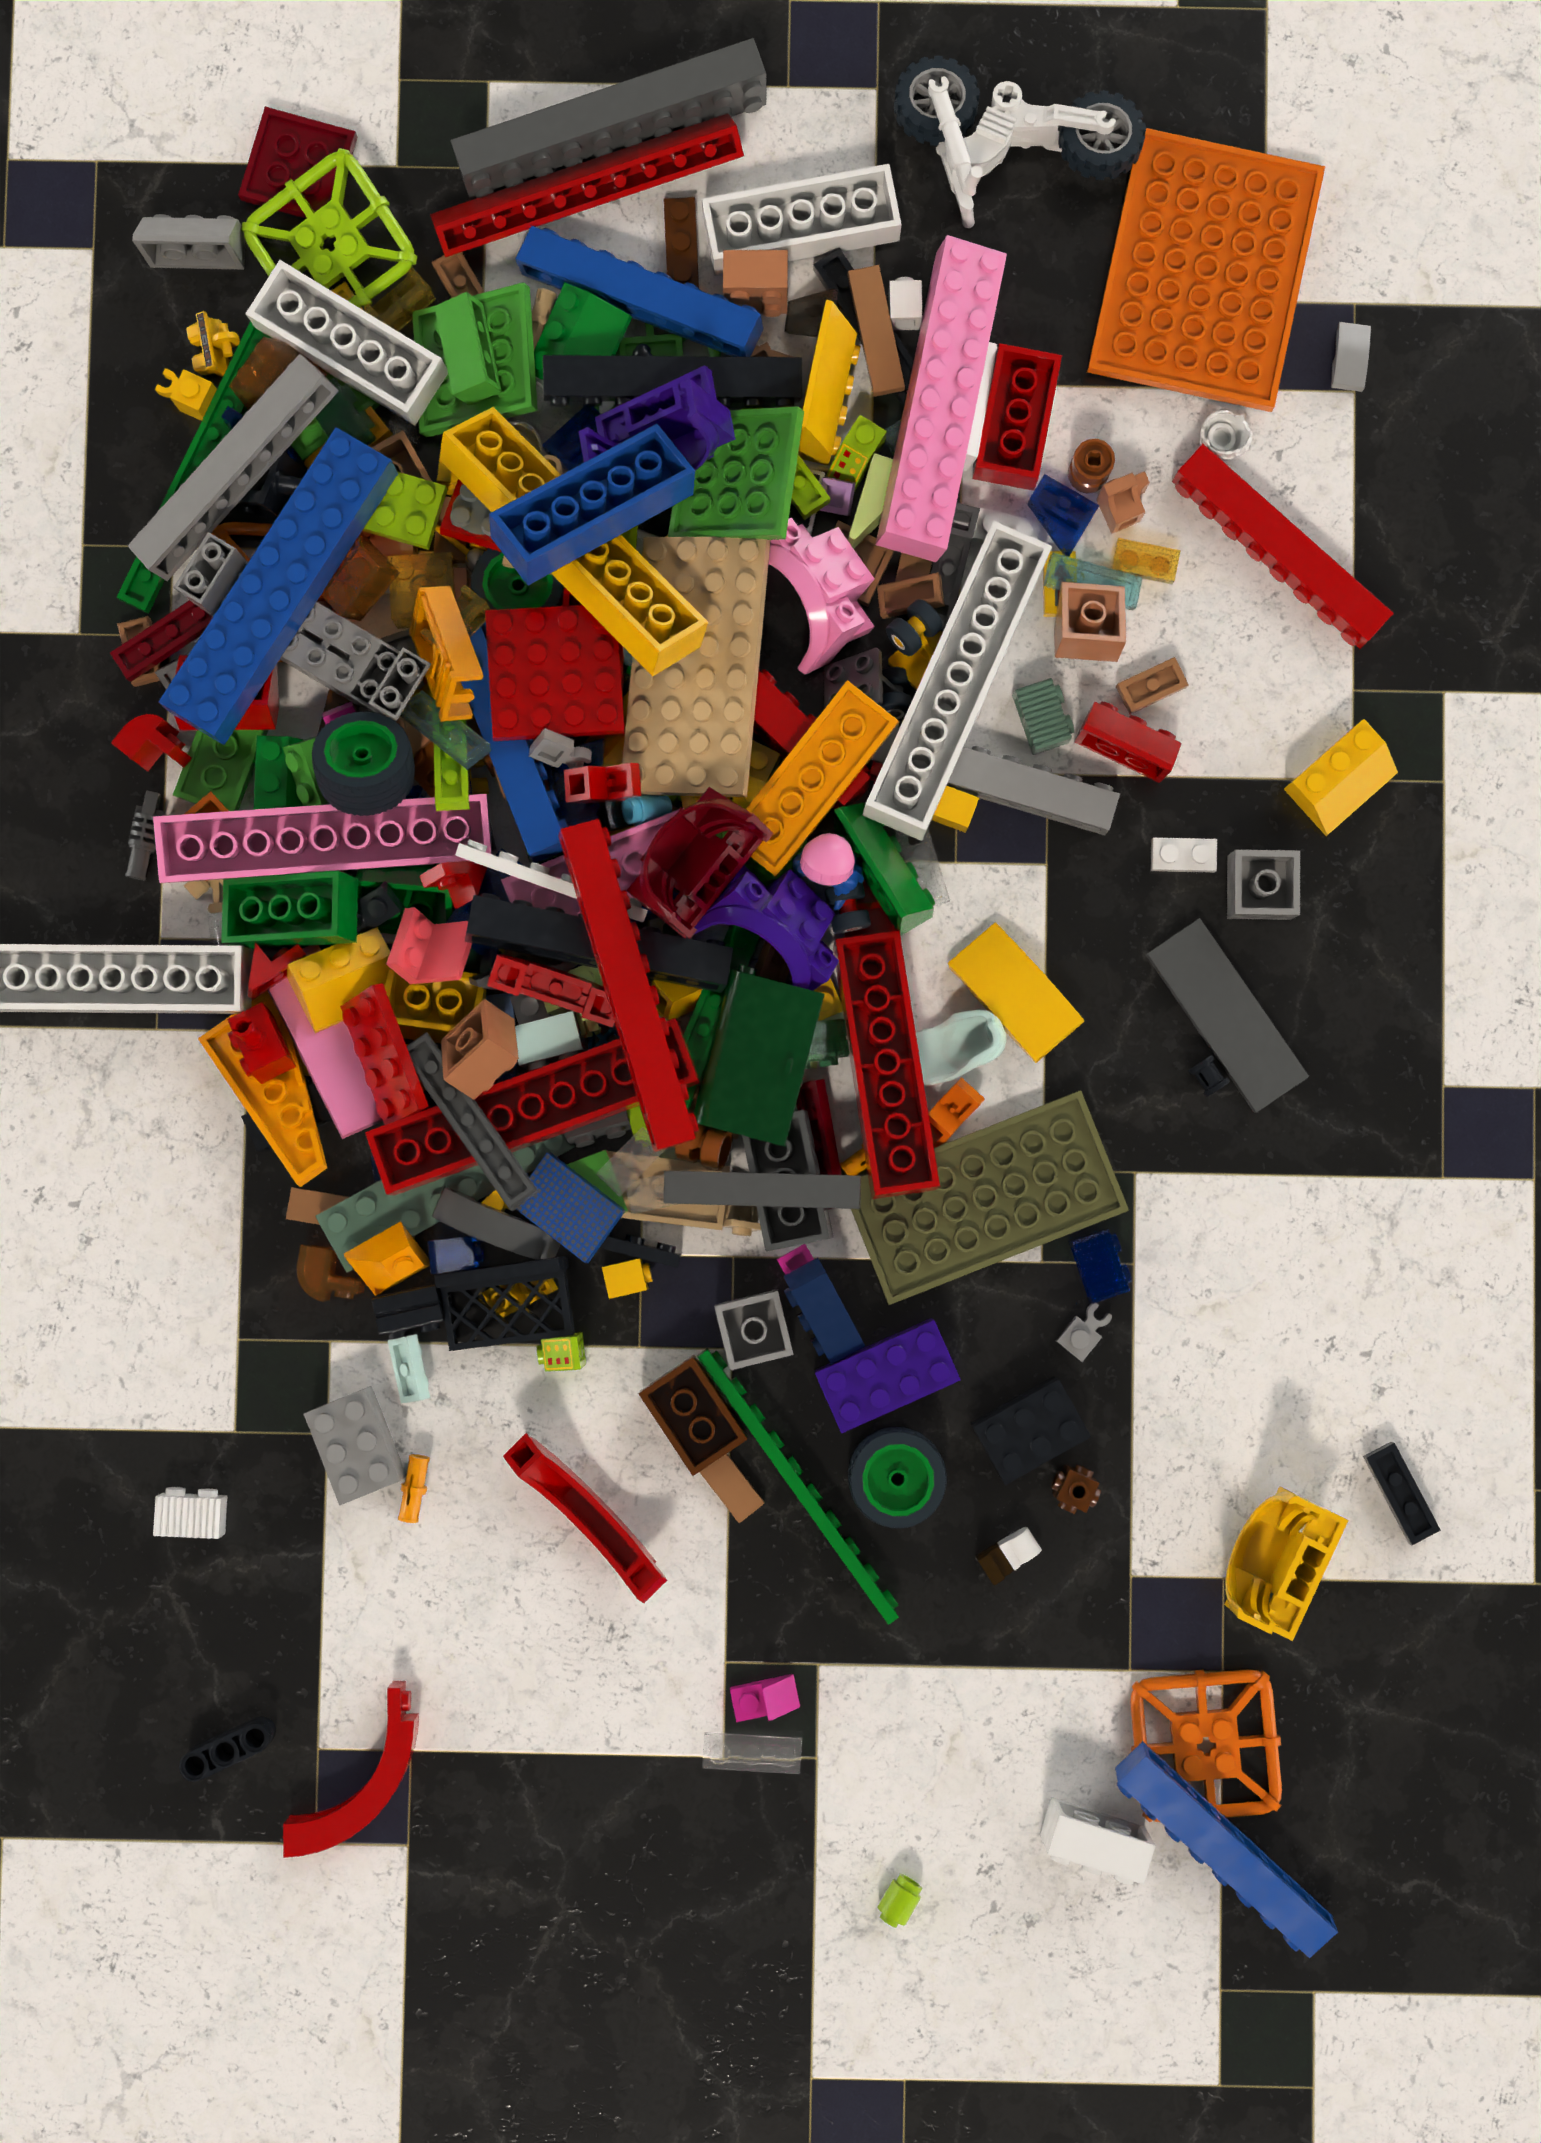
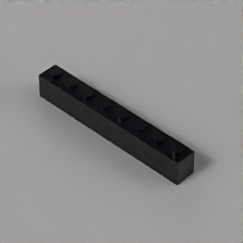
M543 355L544 401H550L551 406L557 407L569 406L570 401H583V406L587 407L602 406V401H615V406H619L705 365L712 371L716 398L726 407H730L731 402H743V406L747 408L762 407L763 402H775V407L777 408L794 407V403H799L802 399V357Z
M483 893L480 896L473 895L465 942L598 968L582 913L575 916L565 914L563 909L557 907L535 908L532 907L533 905L530 902L523 900H514L513 903L501 901L500 897L488 893ZM650 926L639 929L641 940L637 941L640 954H646L650 966V972L646 973L647 978L719 993L723 992L728 982L733 952L732 947H727L724 942L714 939L703 942L693 940V936L690 939L687 937L685 939L678 933H675L674 936L663 934L660 929Z

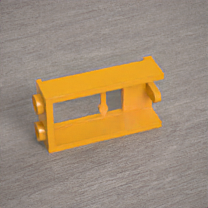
M451 586L421 587L418 589L409 635L412 637L418 656L431 663L425 676L432 696L436 699V707H440L438 715L440 722L472 719L473 713L469 702L475 696L471 689H463L461 681L482 680L484 675Z

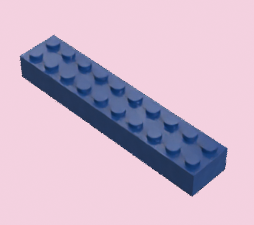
M335 427L159 700V703L168 712L222 745L226 744L382 501L395 477L398 476V472L390 458Z

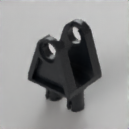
M284 452L265 472L268 476L265 484L262 485L261 491L249 490L234 508L274 522L307 470Z

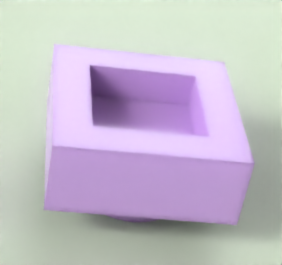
M823 477L821 485L831 500L828 505L820 510L845 516L850 515L856 483Z

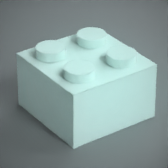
M574 1011L515 1026L519 1066L529 1071L587 1051L585 1039L580 1035L581 1032Z

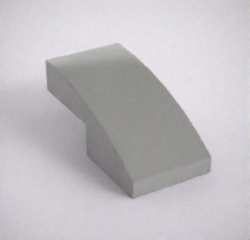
M1339 322L1336 330V353L1332 362L1331 388L1363 392L1369 360L1371 326Z

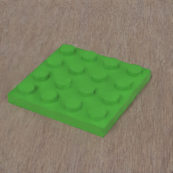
M524 282L473 295L484 307L502 392L468 406L450 393L447 385L449 375H447L419 419V433L421 435L430 437L443 434L444 431L491 407H494L505 419L538 411L530 287ZM434 306L413 311L414 342L442 358L441 350L443 347L441 338L434 324L435 320H437Z
M798 406L730 410L735 440L717 447L714 457L708 459L695 471L693 495L672 506L668 537L786 539L804 411Z

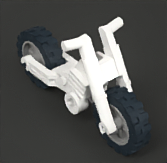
M934 56V59L929 60L928 57L919 59L917 64L911 63L907 67L906 73H901L896 85L894 113H897V123L899 126L903 125L904 132L909 137L911 135L916 137V141L923 144L924 141L930 142V145H937V154L941 156L951 190L956 196L961 211L962 224L965 228H971L975 224L972 196L976 194L978 182L982 176L990 173L998 164H1002L1010 147L1021 146L1027 149L1031 146H1043L1047 150L1061 152L1063 160H1068L1069 167L1074 172L1078 170L1083 177L1089 178V176L1096 177L1095 180H1104L1105 177L1115 179L1119 177L1120 173H1127L1131 169L1132 164H1136L1145 140L1146 124L1142 123V112L1135 109L1136 104L1130 99L1126 101L1123 99V95L1116 92L1115 95L1108 94L1109 91L1105 90L1100 91L1099 94H1094V92L1086 93L1084 98L1078 97L1075 99L1072 107L1059 104L1039 106L1024 102L1022 100L1021 88L1014 82L1004 81L994 88L991 107L987 106L986 112H984L976 131L971 136L963 138L966 135L967 129H971L974 124L980 96L979 88H976L977 80L974 75L971 76L969 74V69L964 64L960 66L957 64V60L952 58L945 60L943 56ZM917 93L924 97V99L914 100L913 98ZM955 94L958 100L950 99V96ZM1004 95L1011 97L1009 103L1002 102ZM1084 129L1090 133L1080 135L1079 130ZM1117 129H1120L1123 135L1115 134L1113 132ZM1111 142L1122 145L1114 149Z

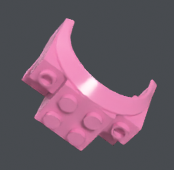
M789 518L786 539L771 540L768 566L775 567L785 575L794 586L806 610L810 628V642L808 650L798 666L799 671L806 675L828 665L848 642L868 634L875 627L857 602L858 598L875 578L839 527L812 537L803 524L797 526L793 518Z

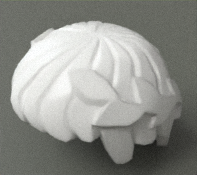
M1218 411L1209 415L1203 423L1200 433V444H1204L1221 460L1227 461L1243 455L1248 450L1252 442V432L1247 427L1248 424L1244 421L1243 415H1234L1233 412Z

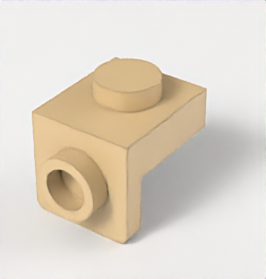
M725 1205L723 1227L732 1228V1234L740 1236H751L752 1231H760L761 1226L758 1223L757 1207Z

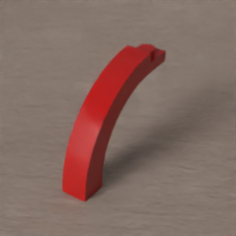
M525 1433L503 1455L520 1479L548 1499L592 1542L639 1601L645 1603L667 1581L666 1577L656 1566V1560L622 1520L580 1477L541 1443Z
M392 1681L387 1688V1737L381 1760L373 1776L357 1793L334 1807L310 1814L290 1815L283 1824V1858L318 1853L342 1843L366 1827L389 1802L410 1765L418 1735L419 1713L406 1714V1711L411 1709V1691H406V1681Z

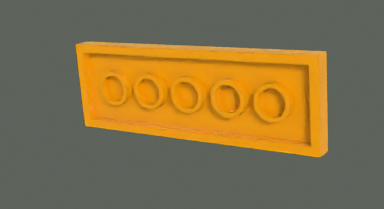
M848 680L746 808L747 811L753 813L774 833L767 842L762 841L751 855V858L775 877L780 874L899 724L895 717Z

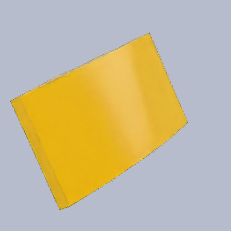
M996 922L947 963L950 970L970 989L971 994L986 1010L992 1012L1001 1020L1005 1032L1035 1063L1041 1060L1084 1022V1019L1063 994Z

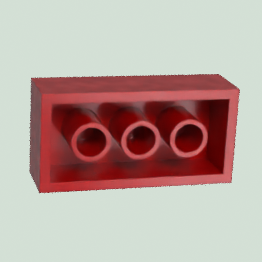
M999 343L979 453L975 461L972 479L1026 490H1035L1039 479L1062 355Z

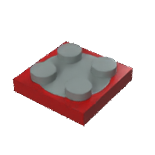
M458 479L440 525V534L501 552L490 535L489 514L492 512Z

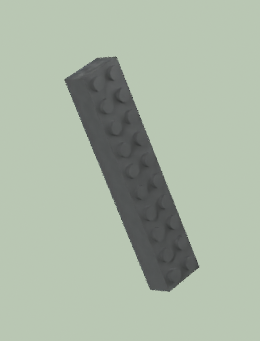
M751 38L452 139L451 144L469 199L471 201L727 113L732 118V116L743 112H756L766 105V71L755 40Z

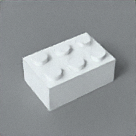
M1051 1797L1040 1832V1837L1046 1851L1055 1862L1069 1865L1071 1861L1083 1865L1082 1868L1085 1871L1095 1875H1101L1102 1872L1114 1875L1115 1880L1126 1885H1133L1134 1882L1145 1884L1156 1845L1144 1826Z

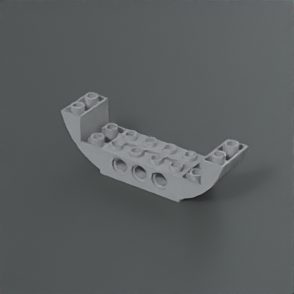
M208 532L173 588L205 612L214 616L248 564V561L236 548ZM318 602L315 603L280 658L283 662L347 700L352 701L357 706L359 705L370 712L386 715V717H390L395 721L398 720L431 666V663L403 647L401 651L397 650Z

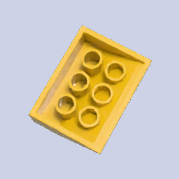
M830 300L825 302L802 406L804 417L798 451L801 459L829 465L831 456H836L840 447L841 437L836 436L838 425L844 426L848 406H843L842 403L844 394H851L854 376L849 375L850 365H857L861 346L855 345L857 332L834 302Z

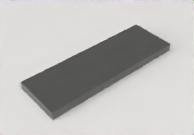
M1200 918L1146 954L1155 970L1254 1113H1257L1309 1077Z

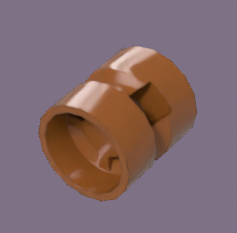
M1088 439L1077 447L1068 469V479L1072 487L1086 494L1095 493L1102 489L1115 463V455L1111 446L1103 440Z
M698 1124L699 1131L695 1132V1140L675 1146V1156L677 1159L696 1163L700 1160L702 1166L720 1171L724 1168L729 1158L733 1133L712 1127L708 1129V1126Z

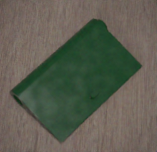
M738 964L737 970L730 969L694 1115L698 1124L785 1147L825 994L757 976L756 968Z

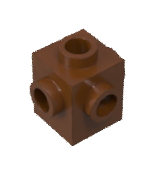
M1076 1464L1075 1468L1064 1465L1062 1471L1056 1473L1051 1485L1053 1489L1052 1495L1059 1500L1058 1506L1073 1514H1076L1077 1510L1087 1513L1089 1506L1094 1507L1101 1494V1490L1098 1489L1100 1483L1092 1477L1094 1472ZM1078 1485L1083 1486L1079 1497H1075L1073 1495L1074 1487Z

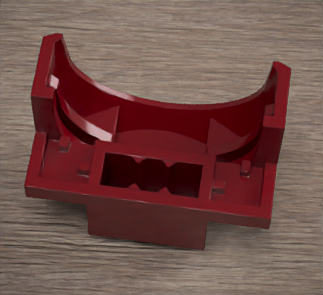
M708 787L695 804L685 809L680 808L676 815L658 831L647 851L640 859L642 865L639 876L627 889V892L644 907L660 917L682 937L690 939L697 931L694 927L762 841L767 842L774 833L753 813L742 808L711 787ZM728 831L722 839L715 836L721 832ZM673 890L678 893V895L676 896V898H675L674 900H673Z

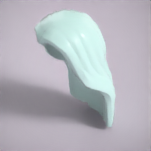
M965 1011L951 1015L938 1026L916 1032L924 1086L952 1081L975 1067L985 1065L1000 1056L1006 1044V1033L1001 1020L990 1011Z

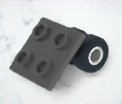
M873 648L824 667V709L848 680L895 717L899 723L903 722L913 700L908 695L912 692L913 687L908 681L906 669L889 667L882 670V652L878 648Z

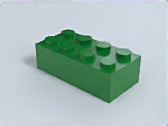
M338 870L223 879L221 943L229 946H244L249 949H254L255 943L261 949L294 947L297 944L299 946L357 943L358 878Z

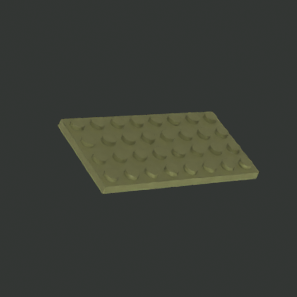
M1081 1090L935 1147L940 1187L934 1191L872 1199L868 1174L861 1176L860 1209H851L888 1305L1129 1211Z

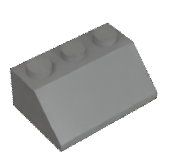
M156 214L154 217H143L133 233L132 241L150 268L244 270V232L241 231L242 225L239 220L231 216L221 215L217 219L203 218L198 215L172 218L169 215Z

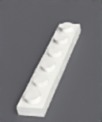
M470 839L467 845L461 843L458 845L455 856L577 899L570 875L563 873L561 879L548 875L550 868L531 862L530 868L517 864L519 857L500 851L497 857L486 853L488 846ZM629 897L631 909L627 910L629 918L644 922L648 910L643 909L642 904L638 900Z

